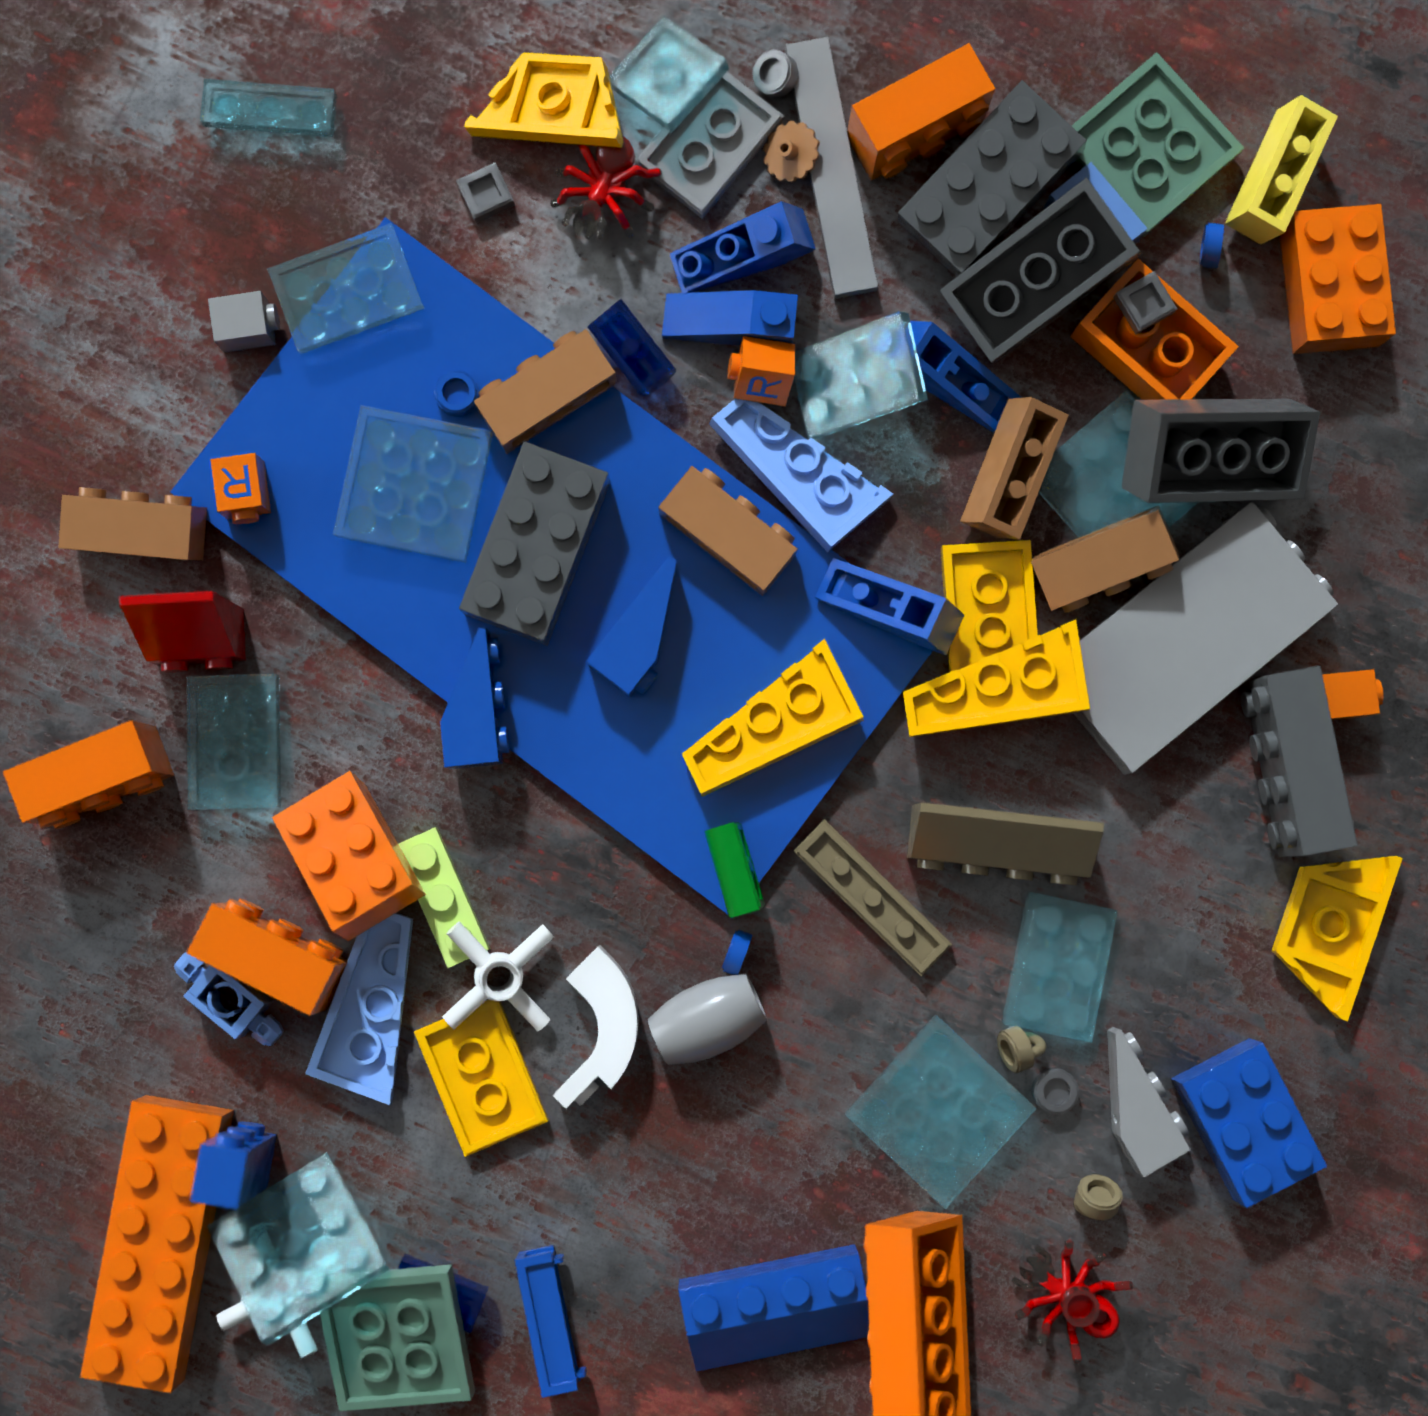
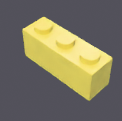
M1303 95L1298 96L1279 108L1272 119L1225 224L1259 244H1263L1285 233L1338 116Z

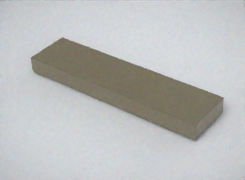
M825 819L793 850L812 871L921 977L953 945Z

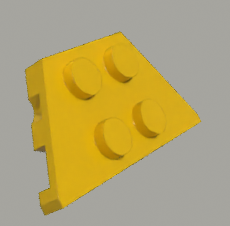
M522 53L511 66L507 77L499 81L488 94L492 99L491 103L477 119L471 115L466 120L464 126L471 136L619 148H622L623 137L609 72L601 57Z
M1387 856L1301 866L1299 868L1271 951L1337 1019L1349 1020L1403 859L1401 857Z

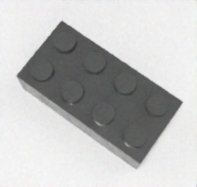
M1021 80L898 211L899 223L957 277L996 246L1083 154L1087 140Z
M1085 178L939 291L988 359L993 363H998L1143 254L1092 183Z
M1292 399L1134 400L1121 488L1147 503L1305 499L1320 411Z
M524 441L459 609L468 617L548 646L611 483L608 472Z
M1321 666L1266 675L1243 683L1245 691L1241 692V706L1245 717L1251 718L1254 735L1250 736L1249 744L1254 761L1260 762L1263 779H1259L1258 789L1262 803L1269 806L1272 822L1267 825V833L1271 847L1278 850L1279 857L1307 856L1358 846Z

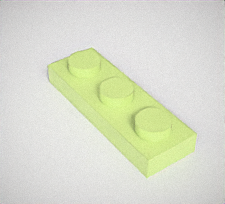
M438 827L399 843L402 852L426 893L418 901L447 968L469 959L447 935V932L458 922H461L487 951L490 950V946Z

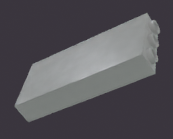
M1253 501L1241 508L1172 564L1174 568L1172 571L1156 577L1079 640L1090 710L1074 712L1073 714L1123 775L1136 771L1338 605L1332 597L1334 591L1327 580L1319 574L1314 575L1303 562L1305 561V556L1301 549L1290 540L1285 541L1275 529L1277 523L1271 513L1262 506L1257 507Z

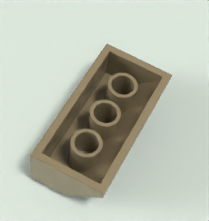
M921 802L912 805L907 858L918 859L917 868L944 871V862L962 864L961 873L988 876L989 867L1006 869V878L1033 881V872L1051 874L1050 883L1077 886L1078 877L1091 878L1104 832V823Z

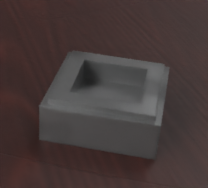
M496 162L456 180L476 223L515 206Z
M1155 271L1118 291L1113 296L1136 335L1172 315L1177 310L1176 305Z

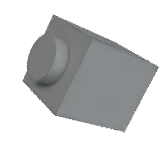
M261 291L208 299L213 339L223 352L276 345L274 330H280L278 310L275 303L270 304Z

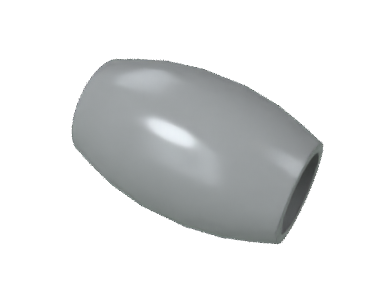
M747 974L722 976L694 985L669 999L648 1018L649 1028L654 1041L667 1065L694 1063L717 1056L749 1038L767 1021L762 1003Z

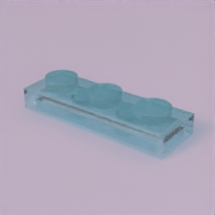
M204 79L200 122L204 127L333 137L337 94L334 89Z

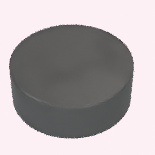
M769 50L763 53L756 61L753 69V81L761 92L772 97H782L788 94L796 84L798 67L791 56L779 50Z
M1047 1068L1035 1077L1032 1084V1095L1036 1104L1044 1111L1051 1114H1063L1071 1110L1077 1103L1079 1087L1075 1078L1067 1071L1060 1068Z

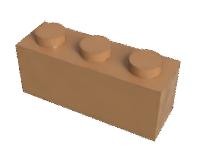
M587 329L578 334L575 331H571L563 335L553 344L554 350L541 358L538 355L527 358L517 366L516 371L518 373L504 382L501 379H496L479 391L480 397L474 400V403L506 454L617 384L615 371Z
M1033 397L1008 399L960 522L996 538L1021 539L1069 415Z
M691 466L658 507L659 515L760 595L764 596L796 556L797 548L792 545L795 538L777 523L769 527L757 516L760 510L743 496L739 495L735 500L722 489L725 483L712 471L704 468L700 472Z
M79 487L78 496L62 495L58 548L182 560H203L207 507L192 506V497L165 495L163 504L149 502V493L122 491L121 500L106 499L107 490Z
M1158 505L1033 556L1031 563L1051 611L1062 607L1064 613L1087 605L1089 603L1087 597L1104 590L1105 595L1110 596L1131 587L1130 579L1145 573L1148 579H1153L1174 569L1172 563L1179 560V553Z

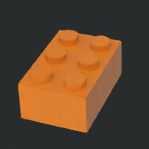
M970 43L852 105L847 128L848 139L871 181L881 175L884 178H890L906 168L907 161L920 154L922 158L934 155L945 146V141L958 134L961 138L971 135L984 121L995 92V87Z
M1371 204L1295 211L1286 232L1280 235L1293 354L1380 347L1396 334L1382 205Z
M1138 258L1083 318L1070 337L1140 399H1192L1239 346L1160 277V281L1176 305L1177 310L1172 315L1136 335L1113 296L1118 291L1153 272Z
M134 720L3 771L21 822L39 824L40 828L54 826V829H60L80 821L79 813L95 809L98 813L117 807L123 803L121 797L137 792L138 796L155 792L164 787L162 780L174 776L156 726Z
M348 771L272 817L331 930L347 941L352 940L426 895L367 786L351 771Z
M241 898L239 901L229 899L225 903L211 904L187 954L309 1016L327 1010L348 961L341 957L344 951L342 948L324 939L319 938L317 942L301 937L304 931L301 927L279 918L278 922L272 919L268 920L261 916L264 909Z

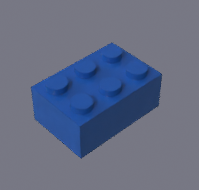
M1248 1038L1171 1078L1230 1196L1243 1207L1248 1208L1327 1167L1263 1042Z

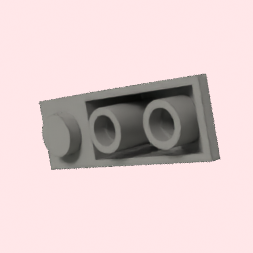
M1112 1027L1107 1030L1112 1133L1134 1171L1142 1177H1146L1189 1152L1191 1149L1184 1138L1190 1134L1176 1111L1169 1113L1161 1098L1167 1094L1158 1077L1153 1071L1147 1074L1138 1058L1144 1054L1137 1040L1130 1032L1124 1034L1122 1030Z

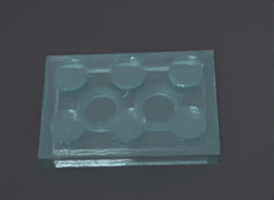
M392 223L267 268L295 346L300 354L424 309Z
M896 312L795 351L794 379L808 438L818 439L928 400L908 313Z
M279 675L186 676L188 810L281 808Z
M1027 892L1002 1023L1092 1043L1118 910Z

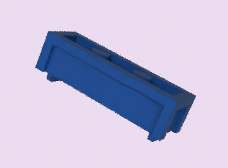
M554 1245L518 1252L515 1258L542 1398L578 1390V1382L587 1374L586 1366L578 1368L557 1265L564 1261V1254L555 1255Z

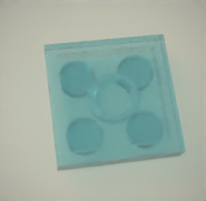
M663 16L609 77L613 91L672 133L729 70V66L725 58Z

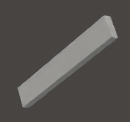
M828 37L786 44L785 53L795 60L798 67V78L793 87L799 123L803 122L808 128L815 131V138L820 142L818 147L820 157L815 161V168L809 171L834 299L877 291L878 285Z

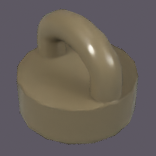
M1016 1025L1000 1031L997 1037L1000 1056L1006 1067L1014 1073L1032 1068L1035 1063L1034 1058L1043 1055L1046 1051V1042L1041 1036L1032 1032H1024Z
M1097 1174L1085 1176L1078 1185L1073 1203L1074 1208L1081 1215L1091 1219H1111L1117 1214L1123 1198L1122 1190L1116 1182L1106 1176Z

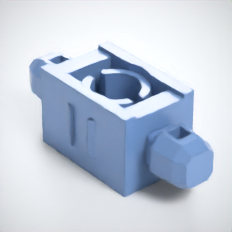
M185 952L174 964L176 973L186 983L191 981L194 983L183 997L234 1039L246 1036L251 1030L253 1032L251 1037L263 1045L272 1046L284 1032L282 1025L271 1014L268 1016L264 1015L265 1011L274 1001L262 991L210 965L206 967V963ZM221 978L225 980L224 982L218 983V981ZM226 986L234 989L238 995L237 1006L240 1009L233 1011L225 1009L221 1005V992L218 989ZM248 1006L245 1011L241 1009L243 1007ZM242 1013L238 1020L232 1017Z

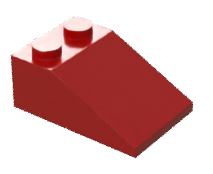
M214 591L119 596L120 608L145 660L161 666V672L188 671V664L205 663L206 670H227L233 668V661H246L244 608Z

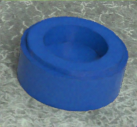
M1208 223L1205 225L1199 259L1201 267L1218 268L1223 243L1224 224Z
M462 370L447 371L438 378L434 386L435 400L440 409L446 414L460 417L469 414L476 408L474 400L480 397L479 388L474 378L467 372Z
M739 929L735 931L721 968L723 972L731 975L739 974L753 934Z

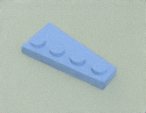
M734 399L714 415L709 423L827 552L889 501L893 495L892 492L882 485L878 488L861 476L863 472L848 462L844 465L824 451L825 447L814 439L810 438L807 440L790 428L791 424L760 402Z
M396 912L356 937L306 1070V1075L387 1105L392 1104L413 918Z

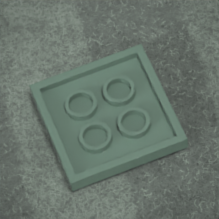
M1157 52L1072 125L1087 140L1083 154L1075 162L1081 169L1090 162L1093 163L1148 228L1143 237L1234 160L1244 149L1242 144Z
M452 1264L320 1276L314 1287L339 1411L472 1400L475 1386Z

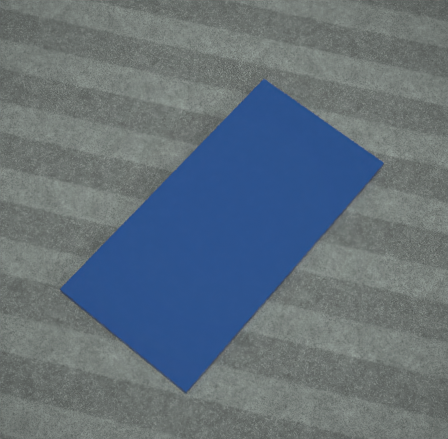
M385 217L170 493L174 496L192 497V506L207 507V521L446 702L451 697L478 628L486 627L490 631L491 638L498 637L501 664H495L493 667L495 682H502L504 688L505 708L498 709L499 727L507 726L509 749L728 915L704 831L739 821L743 827L758 882H760L933 650L906 641L818 601L815 596L832 559L835 558L846 563L849 562L833 550L827 552L809 532L613 386L527 441L533 445L606 471L611 482L548 646L464 615L459 609L522 445L506 454L477 407L469 414L460 417L451 416L443 412L435 400L434 386L438 378L445 372L462 370L474 378L480 391L484 386L496 379H501L504 382L518 373L516 371L517 366L527 358L538 355L541 358L554 350V342ZM256 453L265 462L271 513L259 515V521L254 523L233 524L232 519H226L217 512L210 459ZM691 466L700 472L704 468L712 471L725 483L722 489L735 500L739 495L743 496L760 510L757 516L769 527L777 523L795 538L792 545L797 548L796 556L764 596L760 595L659 515L658 507ZM670 555L677 560V571L659 660L653 669L659 674L643 695L636 690L630 698L592 669L586 661ZM825 639L864 716V721L702 797L682 753L724 719L734 715L746 705L750 698L759 691L762 692L781 677V673L792 664H797L812 651L813 647Z

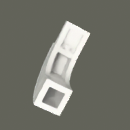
M601 945L566 978L593 1008L598 1022V1039L592 1055L553 1095L565 1109L573 1101L581 1106L599 1088L593 1081L597 1076L611 1089L625 1071L637 1041L639 1015L632 985L621 966Z

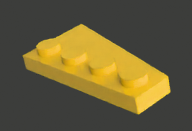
M1076 619L1052 631L1025 640L1021 644L980 659V661L959 670L956 669L904 691L903 696L909 736L916 737L1090 710Z
M823 639L797 664H792L781 673V677L762 692L759 691L746 702L745 706L730 718L724 719L682 753V756L703 797L864 721V716L826 640Z

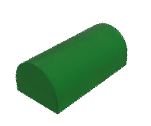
M739 821L704 831L729 918L764 908L765 902L742 824Z

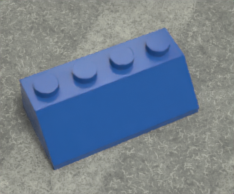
M855 1244L679 1279L678 1292L696 1372L868 1337L870 1329L869 1304L866 1297L860 1257Z

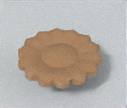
M789 121L786 125H779L776 132L768 136L769 142L764 146L766 153L764 163L768 165V172L776 175V179L779 181L787 180L793 183L798 178L804 179L809 171L814 170L815 161L820 157L818 152L820 142L815 138V131L808 128L805 123L800 122L796 124L794 121Z

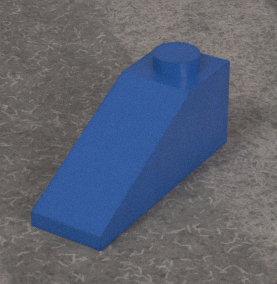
M757 290L666 293L662 338L741 346L743 336L793 344L798 295Z
M906 321L883 356L911 381L993 433L996 431L1007 400L1022 398L933 322Z
M670 555L586 661L592 669L630 698L636 690L643 695L659 674L653 669L659 660L677 571V560Z
M835 558L832 559L815 596L818 601L906 641L943 655H947L964 617V614L947 598Z

